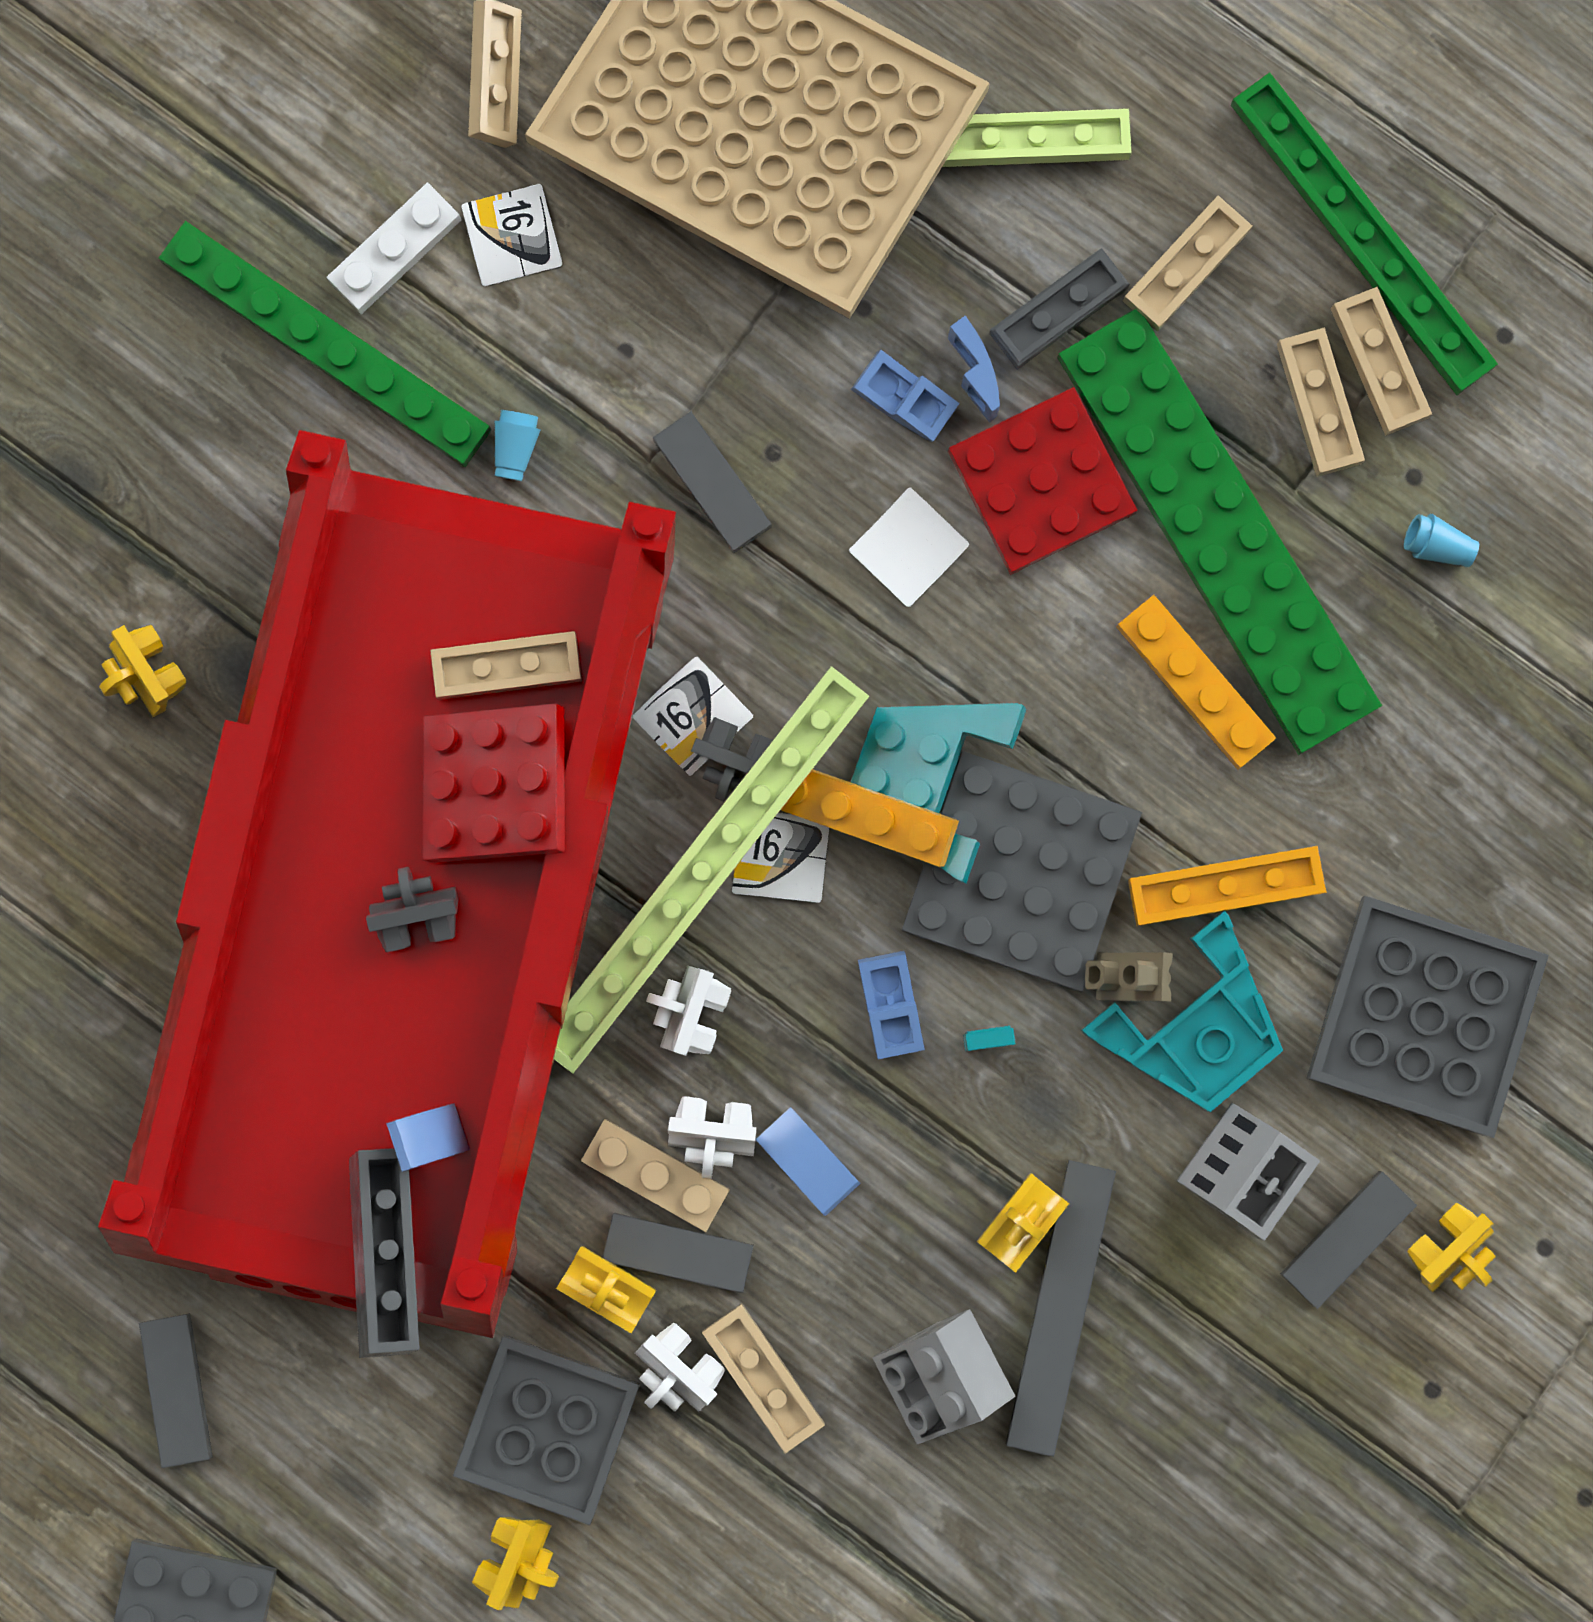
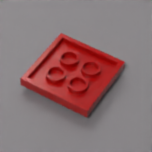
M1075 387L948 448V453L1010 575L1135 515L1138 511Z
M555 703L424 717V861L438 863L565 852V727L563 706Z

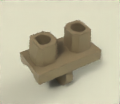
M1098 953L1097 961H1087L1085 987L1089 990H1096V1000L1171 1002V991L1168 986L1171 982V975L1168 971L1172 964L1173 953Z

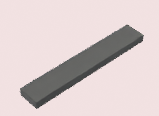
M1071 1160L1067 1161L1060 1197L1066 1200L1069 1205L1053 1225L1005 1443L1006 1446L1052 1457L1055 1455L1116 1175L1115 1170Z

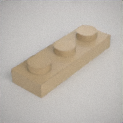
M476 0L473 6L468 136L507 148L517 144L522 10L496 0Z
M1217 196L1125 295L1123 302L1132 310L1136 309L1141 313L1149 325L1158 332L1250 232L1253 225L1221 197Z
M1378 287L1335 303L1331 307V311L1385 436L1428 419L1432 415L1431 409Z
M1325 327L1279 340L1277 348L1316 476L1361 465L1365 458Z
M575 631L430 650L435 693L438 700L582 682L577 634Z
M604 1119L581 1160L586 1165L707 1232L730 1190L713 1179L702 1178L701 1172L607 1119Z
M742 1303L702 1331L708 1343L785 1454L825 1426L818 1412Z

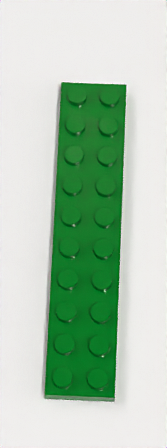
M1134 309L1061 351L1057 359L1297 754H1302L1383 706L1146 318Z

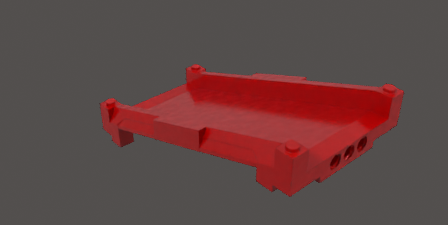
M299 430L286 467L290 499L237 722L229 720L224 722L176 919V924L183 940V948L137 1138L133 1143L124 1182L113 1180L98 1228L115 1254L208 1274L211 1280L357 1312L349 1158L358 1150L394 1149L386 1123L455 1103L470 1150L409 1169L418 1322L493 1338L517 1254L516 1223L608 830V820L648 648L652 649L663 609V598L674 560L676 512L629 502L622 529L513 506L353 471L350 469L346 440ZM575 631L577 634L582 682L442 700L436 698L431 649ZM555 703L563 706L565 727V852L438 863L424 861V717ZM409 867L413 880L430 876L433 891L456 887L459 902L457 913L455 914L456 933L454 938L430 942L425 920L408 924L412 940L411 946L385 952L377 931L369 932L366 916L370 915L369 906L370 904L385 902L382 886L399 883V868Z

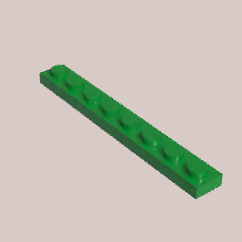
M1271 72L1233 98L1231 107L1372 288L1378 287L1386 306L1453 392L1459 395L1498 365L1496 360Z
M187 221L182 224L159 256L160 261L463 467L466 468L492 431L488 424Z

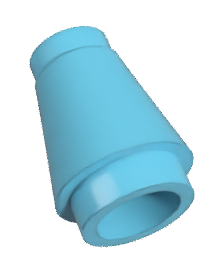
M501 410L500 420L495 421L496 470L494 476L516 481L523 480V474L526 471L541 429L537 428V416Z
M1418 514L1408 527L1404 539V549L1412 552L1413 557L1417 559L1461 565L1468 568L1472 565L1478 554L1479 542L1471 539V537L1434 514H1429L1427 517Z

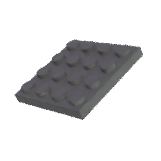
M962 751L941 814L959 820L956 834L975 839L980 843L967 884L959 882L941 867L924 862L901 931L1060 986L1083 992L1087 961L1094 960L1142 812Z
M1363 896L1306 1078L1488 1138H1494L1549 955L1368 896Z

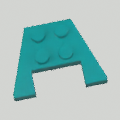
M1018 703L877 707L850 783L940 813L966 736L1013 749L1027 709L1024 705ZM955 833L946 864L941 868L959 882L967 884L980 843L975 839Z
M1225 911L1217 915L1190 938V941L1221 978L1153 1036L1146 1040L1116 1003H1112L1081 1029V1032L1089 1039L1207 1112L1214 1110L1283 1051L1262 996L1258 993L1249 971V964L1244 951L1240 948L1233 931L1231 919Z

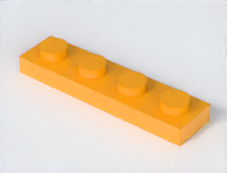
M1152 595L1116 626L1237 770L1276 739L1274 734L1155 595Z
M813 769L781 808V811L938 867L945 866L959 823V820Z
M1318 846L1128 879L1136 926L1327 893Z

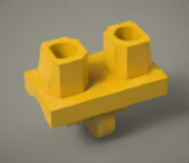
M125 625L113 630L111 635L114 640L109 644V648L122 669H120L114 658H110L102 663V667L109 676L99 686L104 696H112L119 693L125 704L128 705L138 699L131 686L133 685L152 717L166 711L168 700L185 688L186 678L174 662L153 672L146 659L162 652L163 644L152 625L135 629L131 632H128Z
M1030 1173L977 1242L1016 1273L1069 1203Z
M1455 1203L1439 1220V1224L1455 1240L1442 1251L1425 1234L1407 1251L1408 1256L1421 1272L1422 1283L1432 1293L1460 1265L1463 1269L1451 1279L1460 1290H1463L1473 1279L1483 1287H1486L1493 1280L1484 1268L1496 1256L1486 1246L1474 1258L1471 1255L1494 1233L1491 1228L1494 1223L1485 1214L1482 1213L1477 1218L1471 1211Z
M584 1246L580 1247L556 1288L629 1333L633 1332L657 1291Z
M499 1517L491 1533V1542L507 1549L506 1556L502 1565L491 1559L483 1560L478 1566L472 1581L473 1585L489 1596L486 1603L488 1606L496 1610H502L503 1606L519 1608L523 1596L535 1600L541 1585L547 1587L556 1586L559 1576L554 1571L548 1569L553 1552L543 1548L552 1525L540 1519L520 1520L512 1517Z

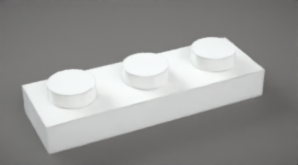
M427 182L327 276V279L362 315L461 221V217Z

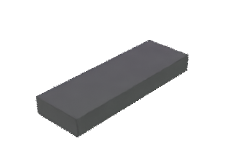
M1101 248L991 328L989 334L1018 370L1126 291L1130 284Z
M691 411L653 437L656 446L733 554L772 527L769 519Z
M1378 1171L1290 1262L1280 1275L1314 1308L1318 1309L1417 1205L1383 1171Z
M613 1213L603 1258L614 1264L743 1293L754 1244Z
M190 1313L139 1323L161 1468L213 1458Z

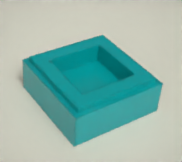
M1010 1026L967 1031L963 1035L965 1051L1016 1044L1014 1029Z

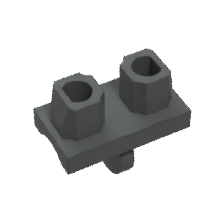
M714 717L706 729L702 740L696 738L691 752L727 765L724 772L707 766L703 775L704 780L719 785L715 799L724 802L729 790L734 791L742 780L735 777L737 770L748 773L773 740L755 733L747 756L743 757L729 751L738 726Z
M409 867L398 869L399 883L382 886L385 902L370 904L369 906L370 915L366 916L369 932L377 931L385 952L411 946L412 940L408 924L425 920L430 942H438L455 937V914L457 913L459 902L456 887L433 891L431 877L413 880Z

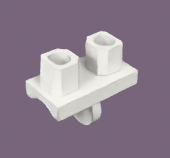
M687 966L682 983L668 979L662 996L649 993L646 1002L659 1006L653 1024L666 1028L660 1047L685 1056L688 1051L710 1054L716 1039V1030L697 1023L703 1006L723 1012L727 1006L731 988L713 979L714 973Z
M684 1096L681 1098L676 1117H670L668 1146L686 1148L685 1162L703 1164L702 1178L712 1179L714 1165L732 1167L734 1154L754 1156L756 1127H752L751 1105L735 1102L726 1103L723 1123L705 1121L707 1101L701 1098Z
M672 1323L656 1337L651 1335L635 1352L655 1372L653 1373L648 1368L639 1378L653 1391L644 1403L652 1409L661 1399L675 1412L684 1402L679 1396L681 1395L699 1412L717 1395L714 1389L723 1376L725 1368L708 1354H705L692 1369L686 1366L678 1356L692 1340L675 1323Z

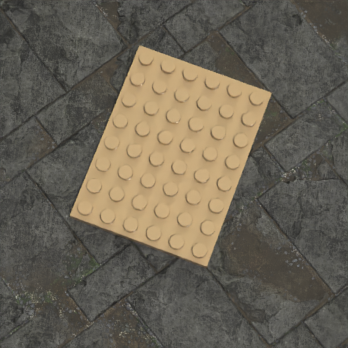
M611 0L525 133L527 143L850 319L987 94L989 82L836 0Z

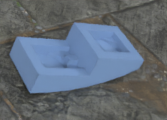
M964 316L950 326L948 340L971 368L964 374L961 387L988 422H991L997 417L1000 407L995 372L983 342L970 321Z
M882 350L876 352L851 388L853 392L890 418L930 442L935 440L960 404L923 375L920 377L915 376Z
M900 951L858 960L877 1058L883 1059L925 1050L905 952Z
M455 1103L386 1123L402 1172L470 1150Z
M791 1107L755 1139L824 1216L861 1184Z

